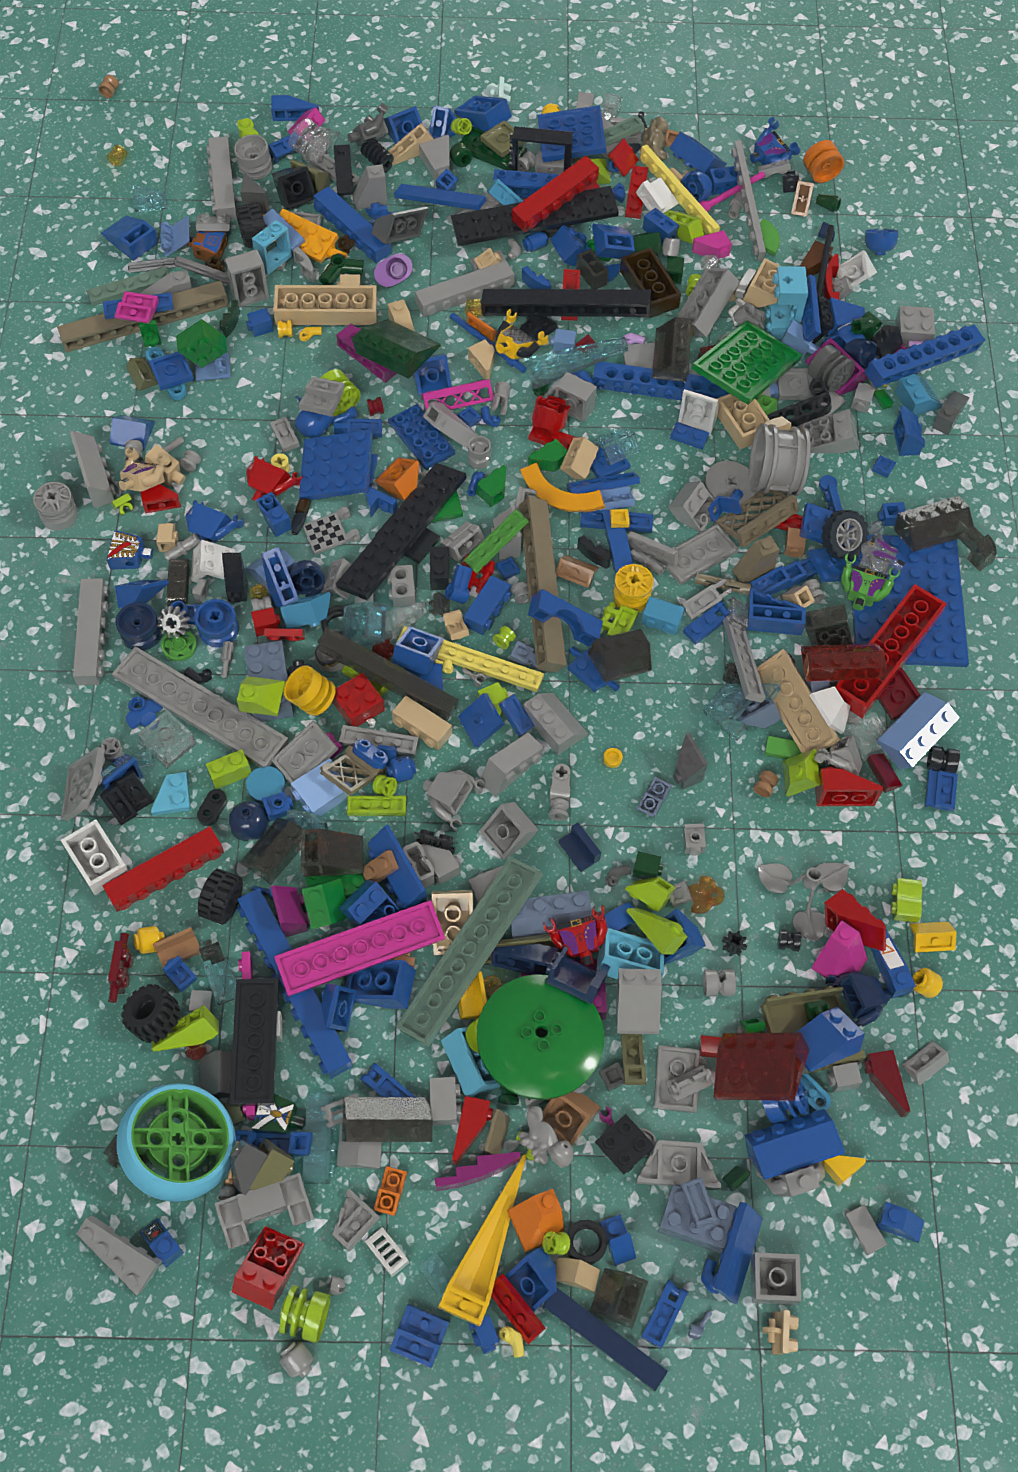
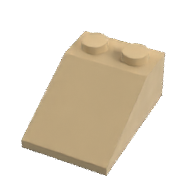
M472 890L432 891V904L445 936V940L433 944L434 955H444L473 912Z

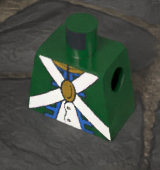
M275 1094L274 1105L258 1107L251 1129L255 1133L289 1134L291 1127L303 1130L306 1117L296 1115L297 1106L294 1102Z

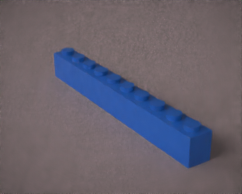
M260 888L238 898L239 906L236 908L241 918L246 917L248 923L245 925L250 935L254 933L257 940L254 943L259 952L263 950L266 956L263 960L267 968L272 967L275 973L272 975L273 979H279V985L284 990L281 994L286 1004L291 1003L293 1009L290 1011L295 1021L300 1020L302 1024L300 1031L305 1039L309 1037L312 1043L309 1045L313 1056L318 1055L321 1060L318 1065L324 1075L328 1074L330 1079L349 1070L353 1067L352 1061L335 1029L325 1027L322 1005L313 988L290 997L287 995L274 956L291 951L292 948Z

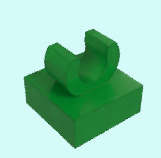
M757 1017L740 1021L741 1030L746 1033V1038L750 1042H752V1034L755 1032L758 1033L760 1040L763 1039L762 1031L766 1030V1024L763 1019Z

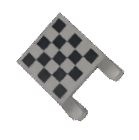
M342 507L335 513L303 525L315 555L342 544L360 540L357 529H353L345 534L340 520L351 517L348 507Z

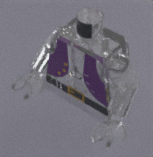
M875 521L868 529L874 536L871 537L870 541L865 542L861 546L863 556L859 566L885 575L888 574L891 567L901 572L905 562L895 558L898 550L884 542L882 534L878 532L882 530V525L879 521Z

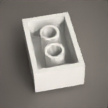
M97 820L61 839L63 846L94 895L104 890L102 885L128 872L125 863Z

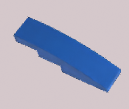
M610 510L602 511V519L606 529L605 535L616 575L620 568L633 564L625 528H611Z
M808 557L801 562L797 560L786 567L781 565L750 582V584L757 592L771 595L804 582L818 573Z

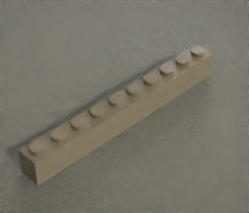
M221 280L172 294L174 310L155 312L153 320H156L158 327L228 307L227 294ZM104 313L57 326L66 353L141 332L139 328L140 322L115 318L105 319Z
M529 496L519 504L520 513L529 521L522 528L529 600L531 602V597L541 589L550 592L558 597L547 501ZM531 617L537 670L556 673L566 666L561 619L551 617L542 623Z

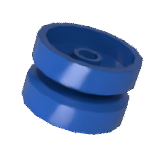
M212 599L201 604L195 612L194 620L199 637L206 645L220 648L223 647V642H233L236 639L239 625L235 610L229 602L222 599Z

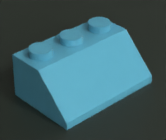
M607 928L608 932L604 944L600 947L597 958V972L604 963L610 966L607 976L618 979V969H661L662 978L664 974V954H661L650 940Z
M467 1027L457 1028L442 1039L441 1042L465 1096H480L500 1087V1084L493 1079L485 1068L479 1053L469 1046L466 1040Z

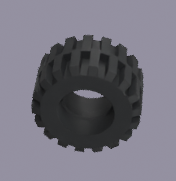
M257 202L236 207L243 243L247 248L253 247L252 238L266 228L260 206Z
M218 868L214 870L204 883L199 896V916L221 925L226 924L233 916L239 904L237 899L242 895L243 879L240 876Z
M147 984L146 987H139V990H135L132 993L133 995L127 998V1003L123 1005L122 1009L124 1011L121 1013L122 1023L126 1029L141 1041L147 1043L152 1041L158 1042L160 1038H166V1034H171L173 1027L177 1026V1019L180 1018V1006L178 1001L159 985Z

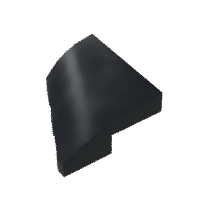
M528 316L526 322L519 329L538 341L539 332L544 331L545 337L558 329L556 322L547 316Z

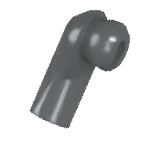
M629 864L611 868L606 876V884L614 887L618 884L621 876L631 874Z

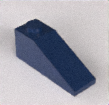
M541 944L495 947L492 952V966L528 975H549L546 973L550 962H553L558 948Z

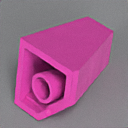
M841 921L811 969L824 978H827L829 975L839 978V975L852 971L860 972L868 960L860 933Z

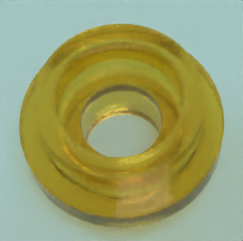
M254 585L249 590L251 599H263L264 596L268 595L267 589L263 585Z

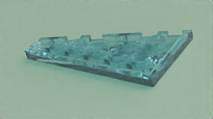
M619 337L524 358L532 390L562 378L566 372L573 374L628 351V345L625 337Z

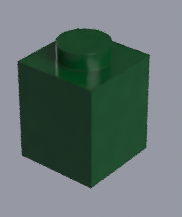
M668 256L666 271L675 284H681L684 258Z
M638 851L632 877L648 879L657 877V875L661 876L664 866L660 864L661 856Z

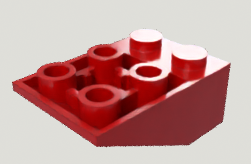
M842 889L824 902L825 924L832 932L843 921L860 933L863 946L883 952L886 950V926L881 919L875 918L866 906L859 904L852 894H848Z
M265 1226L234 1276L232 1293L272 1311L288 1282L305 1243Z

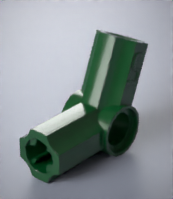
M334 254L330 258V264L319 277V281L323 285H333L340 274L363 275L364 260L347 259L342 254Z
M868 311L861 318L852 321L851 331L855 335L863 334L867 340H871L875 332L881 327L882 322L873 313Z

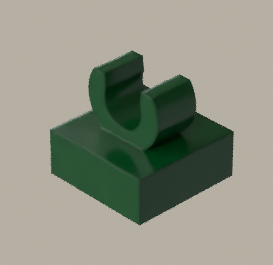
M825 1000L804 1004L808 1022L812 1021L819 1014L830 1010V1005L826 1004Z

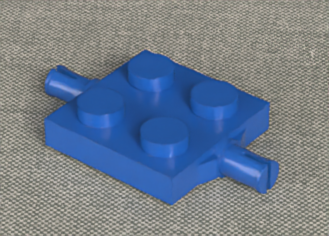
M596 645L591 646L582 653L575 646L570 648L569 653L576 659L568 665V670L593 692L606 685L615 692L619 690L620 685L613 680L614 676L621 671V667Z

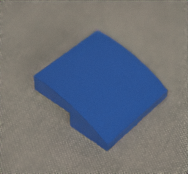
M408 1304L400 1326L396 1331L390 1351L432 1368L450 1321Z

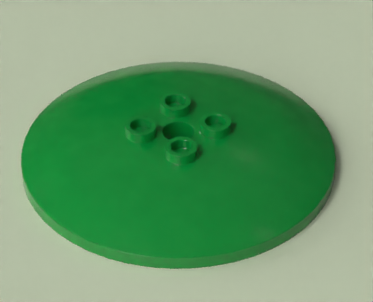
M548 975L523 976L501 986L486 1002L477 1025L478 1052L485 1068L493 1079L516 1095L538 1100L562 1097L581 1087L596 1070L604 1047L603 1024L595 1005L546 983ZM538 1028H543L546 1030L547 1036L540 1038L536 1035L535 1031Z

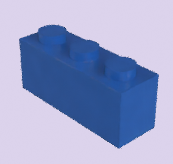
M491 575L464 615V623L467 628L481 635H484L486 630H490L494 618L501 614L504 603H508L512 596L510 592L511 584Z

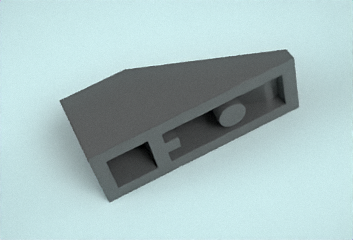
M953 391L939 411L933 428L949 435L970 397Z

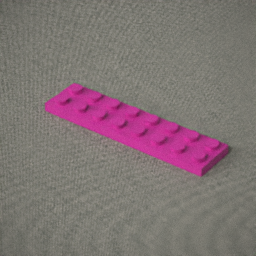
M430 900L274 956L287 995L290 997L443 941L445 936Z

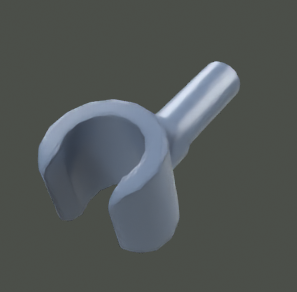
M708 1310L699 1326L691 1325L688 1337L695 1340L700 1339L704 1327L712 1315L711 1311Z

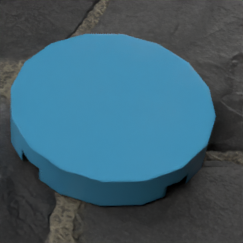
M267 766L266 769L264 767L255 769L246 780L248 794L254 801L263 804V797L267 798L285 791L286 782L283 774L277 768Z

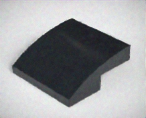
M133 769L114 781L100 794V798L120 825L138 816L137 811L154 802L152 796Z

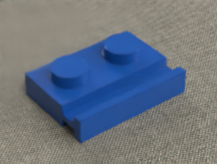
M929 769L925 807L931 806L935 809L953 812L955 809L958 774L939 770L937 772Z

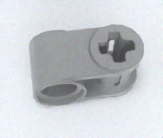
M665 238L662 254L678 257L680 239Z
M745 303L734 312L733 317L738 324L742 325L748 320L764 330L763 322L766 319V314L752 304Z
M558 764L553 769L550 801L559 798L569 802L570 768L566 764Z

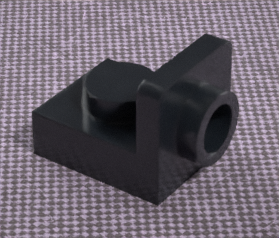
M798 170L782 174L784 193L796 192L799 181Z

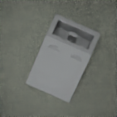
M850 409L799 425V429L807 428L809 431L810 453H845L859 449L856 420Z

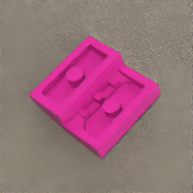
M124 291L122 302H118L114 317L115 319L149 324L156 311L159 298L158 296Z

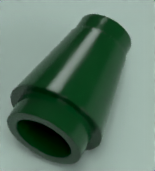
M818 194L816 204L831 212L838 211L841 205V198L835 195Z

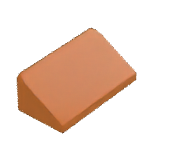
M468 312L467 323L493 342L497 331Z

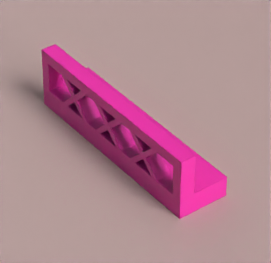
M490 379L420 393L421 399L424 401L425 410L428 409V400L436 399L443 403L450 410L493 400ZM487 387L489 397L482 399L477 394L481 388ZM468 391L473 395L469 402L460 399L464 392ZM449 395L456 398L455 403L451 406L444 403Z

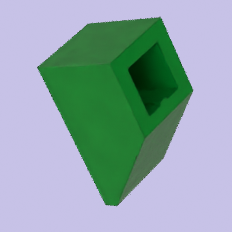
M555 439L552 442L546 443L538 451L532 452L528 456V466L537 463L540 470L555 472L560 469L567 450Z
M505 465L493 470L489 476L482 478L477 484V495L490 507H493L505 497Z

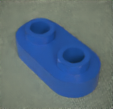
M366 739L355 741L352 751L357 757L373 768L383 769L386 767L388 756Z

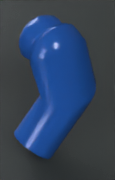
M706 1259L701 1281L707 1291L718 1294L719 1292L713 1287V1277L717 1262Z

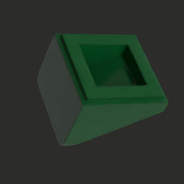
M735 1166L722 1178V1181L731 1191H735L748 1179L751 1172L740 1166Z

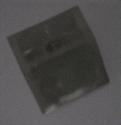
M604 1268L589 1312L632 1329L648 1281L627 1272Z

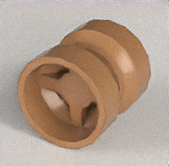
M106 75L98 90L104 97L111 98L118 88L119 82L114 76Z
M761 771L759 781L755 783L753 790L758 795L769 798L773 793V787L777 785L779 779L770 771Z

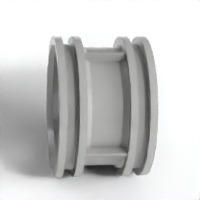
M764 423L759 424L753 439L749 464V483L752 492L760 490L761 493H767L769 490L782 491V493L788 496L790 494L794 496L801 494L806 482L810 462V434L807 428L791 427L790 430L777 429L776 425L773 424L768 426Z

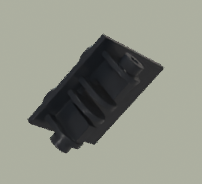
M420 829V832H414V834L421 835L420 839H416V842L420 845L430 846L431 842V846L434 847L435 841H438L437 848H440L441 845V849L449 850L454 855L455 847L452 846L453 844H458V842L453 841L454 837L444 834L436 837L434 836L435 832Z
M627 1114L621 1117L594 1142L623 1175L629 1173L634 1168V1165L655 1147Z

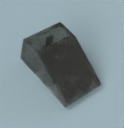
M845 604L806 612L805 627L812 648L853 647ZM849 653V660L854 659V653Z
M325 829L301 830V870L303 877L364 873L363 836Z

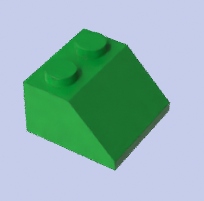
M341 878L301 888L311 929L347 919L339 909L346 901Z

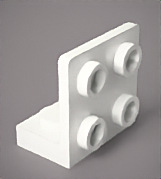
M658 178L651 183L646 180L636 191V194L649 212L657 208L662 213H665L679 203L662 178Z
M201 540L193 549L191 581L198 583L199 578L202 579L206 575L224 579L222 553H235V549Z

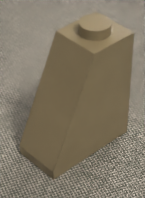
M772 536L755 541L734 567L732 572L738 582L747 584L774 570L779 548Z

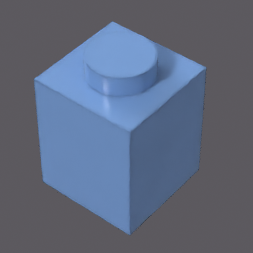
M556 329L555 336L552 335L550 344L553 346V353L573 356L576 331Z

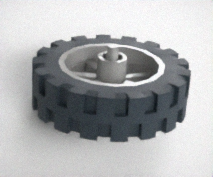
M852 510L833 512L830 515L831 517L825 520L826 524L822 527L823 534H821V539L824 541L822 543L823 547L834 558L844 559L846 554H848L847 559H853L854 555L856 557L859 556L860 552L864 551L865 544L868 543L867 535H869V530H867L868 524L864 521L865 518Z

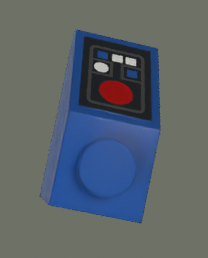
M159 1218L140 1232L166 1268L184 1254Z

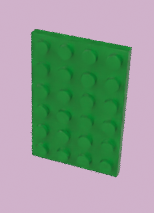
M747 320L696 360L691 369L710 380L713 384L721 387L727 393L735 396L741 402L749 405L801 360L802 354Z

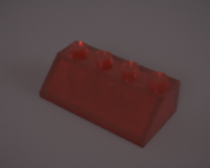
M877 643L801 646L806 681L881 679L887 668L884 650Z

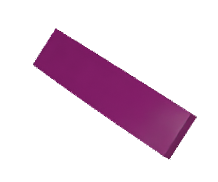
M520 1152L477 1156V1165L456 1167V1176L435 1178L436 1191L460 1188L501 1173L520 1161Z

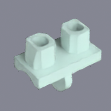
M500 76L499 84L491 83L487 85L486 94L490 97L507 99L509 104L511 85L504 83V77Z

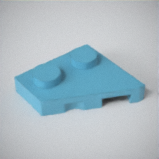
M186 772L166 775L151 809L153 816L191 810Z

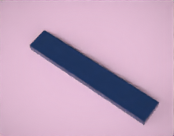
M557 1288V1291L543 1306V1308L653 1391L657 1390L668 1371Z

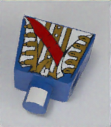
M114 530L106 559L110 569H138L141 566L142 559H152L153 549L145 548L141 537Z

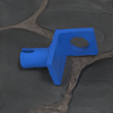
M734 489L729 497L717 496L708 507L711 521L715 522L722 512L741 514L742 510L739 500L743 497L742 491ZM715 505H716V506H717V511H716V514L714 515L713 510H714V507H715Z

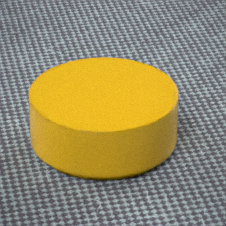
M609 748L604 752L603 762L607 767L616 768L622 763L623 755L619 749Z

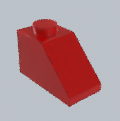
M161 484L140 491L145 514L181 508L178 494Z

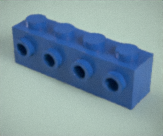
M494 169L493 181L499 179L520 198H528L559 174Z

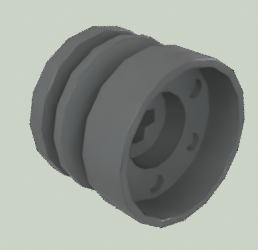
M827 345L811 361L808 374L813 379L823 380L827 389L830 392H835L848 381L854 371L855 363L853 360L848 359L846 355H841V352L834 346Z

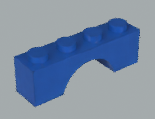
M543 589L531 597L529 616L542 623L551 617L562 619L571 628L574 639L588 647L600 640L603 623L600 619Z

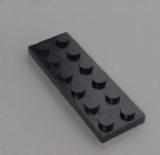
M236 979L230 1106L274 1105L279 979Z

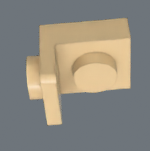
M488 248L474 260L479 269L500 263L502 258L497 251L494 253L491 248Z

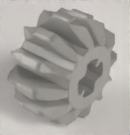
M169 606L167 610L163 609L161 611L162 615L158 616V619L162 622L157 626H163L164 629H162L161 633L167 632V637L169 638L172 635L175 638L180 637V634L184 635L186 633L184 628L190 627L188 623H185L190 618L183 616L186 614V611L180 612L179 606L175 607V609ZM171 620H176L177 624L171 623Z

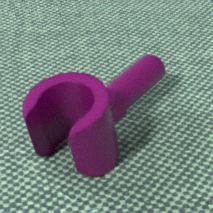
M605 1107L609 1115L604 1117L599 1111L600 1121L607 1123L611 1127L614 1125L612 1111L609 1107Z

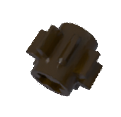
M213 256L208 261H205V266L225 272L224 260L220 261L219 257Z

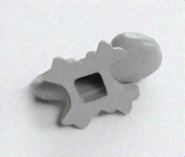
M531 1106L527 1112L529 1133L521 1132L519 1134L520 1144L531 1149L534 1162L546 1164L548 1162V1151L551 1159L562 1168L567 1167L573 1160L574 1151L572 1145L566 1140L558 1141L553 1127L549 1123L542 1121L543 1112L541 1108Z

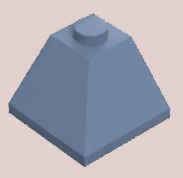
M764 687L763 691L766 698L762 703L745 699L743 692L727 700L741 724L766 728L781 720L774 701Z

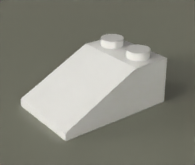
M684 389L678 422L709 432V435H711L719 411L718 399Z

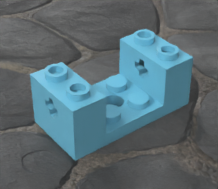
M778 266L776 274H773V284H776L774 297L777 298V303L769 305V308L765 310L766 319H768L766 332H769L776 339H783L792 320L801 324L808 296L805 267Z

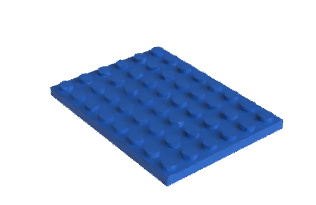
M867 535L868 543L865 544L864 551L860 552V555L856 557V561L852 563L851 567L853 568V565L888 575L886 579L890 576L889 569L894 567L891 575L896 576L900 570V576L894 579L895 583L889 595L880 602H874L873 606L864 605V609L858 611L853 608L854 601H852L854 647H863V650L914 584L947 603L940 618L904 665L967 667L969 665L957 538ZM872 536L876 537L874 547L868 553L866 552ZM877 538L889 544L890 547L898 552L895 553L881 547L877 542ZM882 550V552L895 557V560L882 558L871 553ZM898 559L905 562L904 566L897 563Z

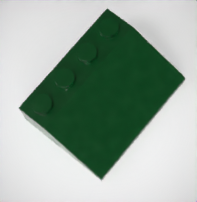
M389 319L363 327L352 338L356 354L408 379L441 346L440 343Z

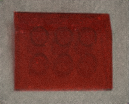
M723 1033L717 1049L714 1099L794 1101L810 1050L802 1033Z

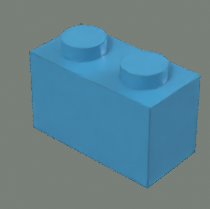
M649 597L642 615L641 624L676 635L685 607Z

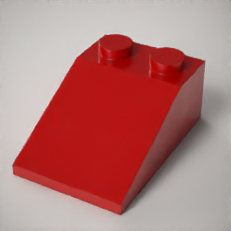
M826 767L821 769L819 773L820 785L815 787L816 805L875 806L883 791V786L844 769Z

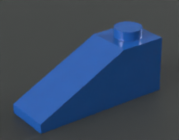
M271 95L273 121H297L304 112L316 107L319 111V105L289 95Z
M279 547L261 553L268 591L275 608L299 600Z

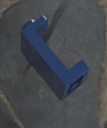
M565 946L561 952L557 951L553 962H550L546 973L549 975L546 983L592 1004L606 980L610 966L603 963L598 972L567 958L566 954L569 948Z

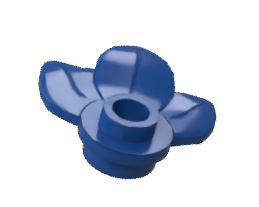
M139 696L133 697L128 704L129 712L126 716L128 726L132 730L136 729L140 724L147 728H154L157 724L155 713L159 712L162 706L151 699L145 700Z

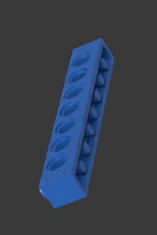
M975 324L968 327L964 326L960 330H952L944 336L939 335L933 340L929 341L928 339L919 345L914 344L908 349H900L892 355L887 354L881 359H873L868 363L869 366L864 373L873 386L878 388L900 378L977 351L985 342V338Z
M596 361L593 381L597 389L680 401H682L684 389L714 399L730 394L699 375Z

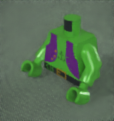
M848 554L845 555L844 561L846 566L843 567L841 583L844 591L847 592V599L854 601L853 608L855 610H863L864 605L871 607L874 602H880L889 595L895 583L894 579L900 576V570L896 576H893L891 571L894 567H891L889 569L890 576L886 579L888 575L856 565H853L852 568L851 565L856 561V555L853 556L852 562L847 560Z

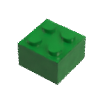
M203 319L176 336L178 352L201 368L227 352L226 336Z

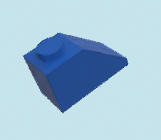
M885 1202L880 1208L876 1226L882 1231L919 1243L924 1220L906 1208Z

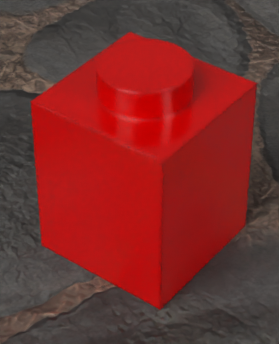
M273 607L251 612L256 637L264 636V628L278 629L277 625H281L279 615L274 614Z

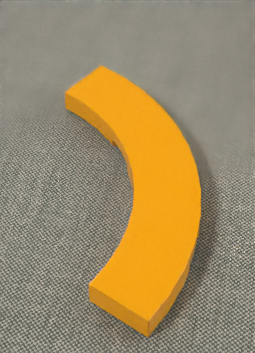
M537 463L520 469L529 488L535 490L536 496L539 499L546 500L547 504L553 508L567 512L583 513L606 508L600 490L581 494L565 492L554 487L544 478Z

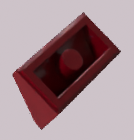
M884 753L872 754L868 757L867 763L879 784L883 786L884 793L902 787L899 778Z

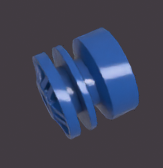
M795 1070L788 1071V1077L785 1073L780 1074V1084H778L774 1076L759 1080L761 1100L772 1124L788 1120L787 1109H789L794 1118L799 1116V1111L802 1115L809 1113L807 1092Z

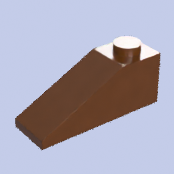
M815 240L799 266L806 268V278L809 275L814 276L819 273L824 243ZM833 247L830 248L828 264L834 256L832 255Z

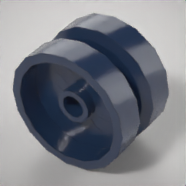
M135 602L126 605L117 614L116 627L123 643L128 648L133 649L136 646L144 651L155 646L161 639L162 628L157 626L160 622L155 610L150 605Z

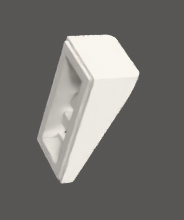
M383 1227L365 1241L391 1277L409 1264V1260ZM383 1235L385 1239L377 1246H374L372 1243ZM386 1243H389L390 1246L379 1253L378 1250ZM391 1250H394L395 1253L385 1260L383 1258ZM399 1256L400 1260L390 1267L389 1263Z

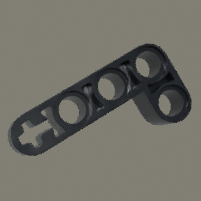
M818 378L812 380L809 385L811 398L768 414L769 420L782 416L791 422V427H796L830 413L832 402L824 381ZM815 388H821L820 391H814ZM827 403L826 406H821L820 404ZM805 409H810V410H811L810 412H807V413H806V412H803V410H805ZM789 415L795 416L792 419L786 418Z

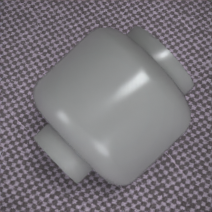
M293 1341L280 1352L281 1358L279 1363L290 1377L293 1378L300 1375L302 1378L312 1370L310 1365L314 1357L304 1343H295Z

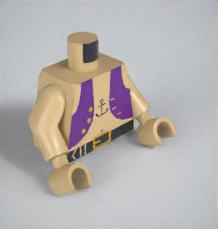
M130 448L125 450V454L129 459L126 460L124 469L120 471L121 481H119V487L123 491H144L165 482L163 476L164 466L171 462L170 457L166 453L160 452L157 455V460L160 463L154 464L135 461L139 457L135 448H133V451Z

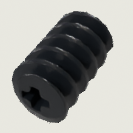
M371 139L362 145L360 149L361 154L373 165L382 164L384 173L391 169L394 157L376 139Z

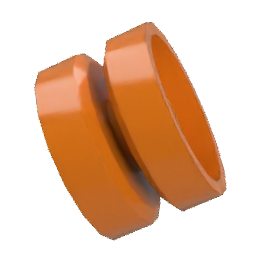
M823 140L814 144L807 150L803 158L804 166L817 183H825L834 179L840 174L845 164L843 156L838 152L836 145L831 140Z

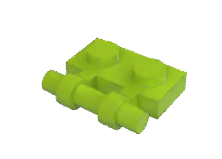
M610 602L605 607L604 615L600 619L603 621L601 634L607 630V638L624 644L639 612L624 605H621L620 609L616 610V604ZM610 618H615L613 623L608 622Z

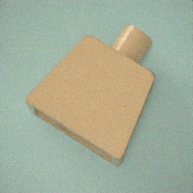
M156 444L145 455V462L159 464L157 455L160 452L166 453L170 457L171 462L164 466L163 476L165 482L163 484L166 486H170L173 482H176L178 485L183 484L186 476L180 473L179 462Z

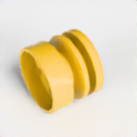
M629 564L620 568L615 576L613 601L620 609L621 605H624L638 612L643 611L652 593L654 581L652 573L647 568L638 564Z
M305 665L297 668L290 674L284 686L285 699L298 706L307 714L318 716L332 703L335 696V685L312 667Z

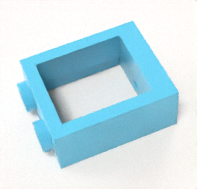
M275 220L252 238L253 248L258 250L267 275L292 257L288 228L278 220ZM276 240L277 246L267 253L266 247Z

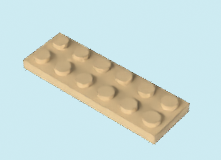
M782 649L757 667L761 684L774 701L782 721L801 753L812 749L818 751L824 748L827 750L840 741L835 730L827 725L809 696L812 692L786 650Z

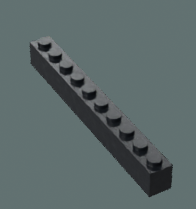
M483 289L481 299L483 316H506L507 311L511 309L510 316H514L517 313L516 316L650 317L652 304L651 290Z

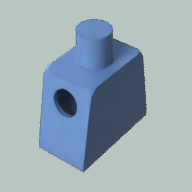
M792 320L781 341L802 354L801 359L804 358L807 352L813 354L820 348V346L813 344L812 341L804 340L803 326L795 320Z

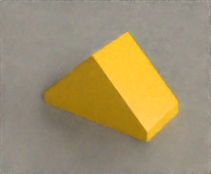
M839 1155L821 1161L828 1175L840 1186L866 1163V1159Z

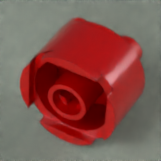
M543 395L538 396L531 418L533 421L532 425L536 428L548 429L551 433H558L559 430L565 428L570 405L567 406L565 400L556 396L548 395L547 398H542Z

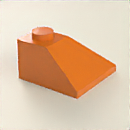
M398 457L375 482L394 498L405 500L417 488L419 462L418 460Z
M553 1189L534 1195L507 1211L524 1252L543 1246V1238L548 1231L564 1232L562 1208Z

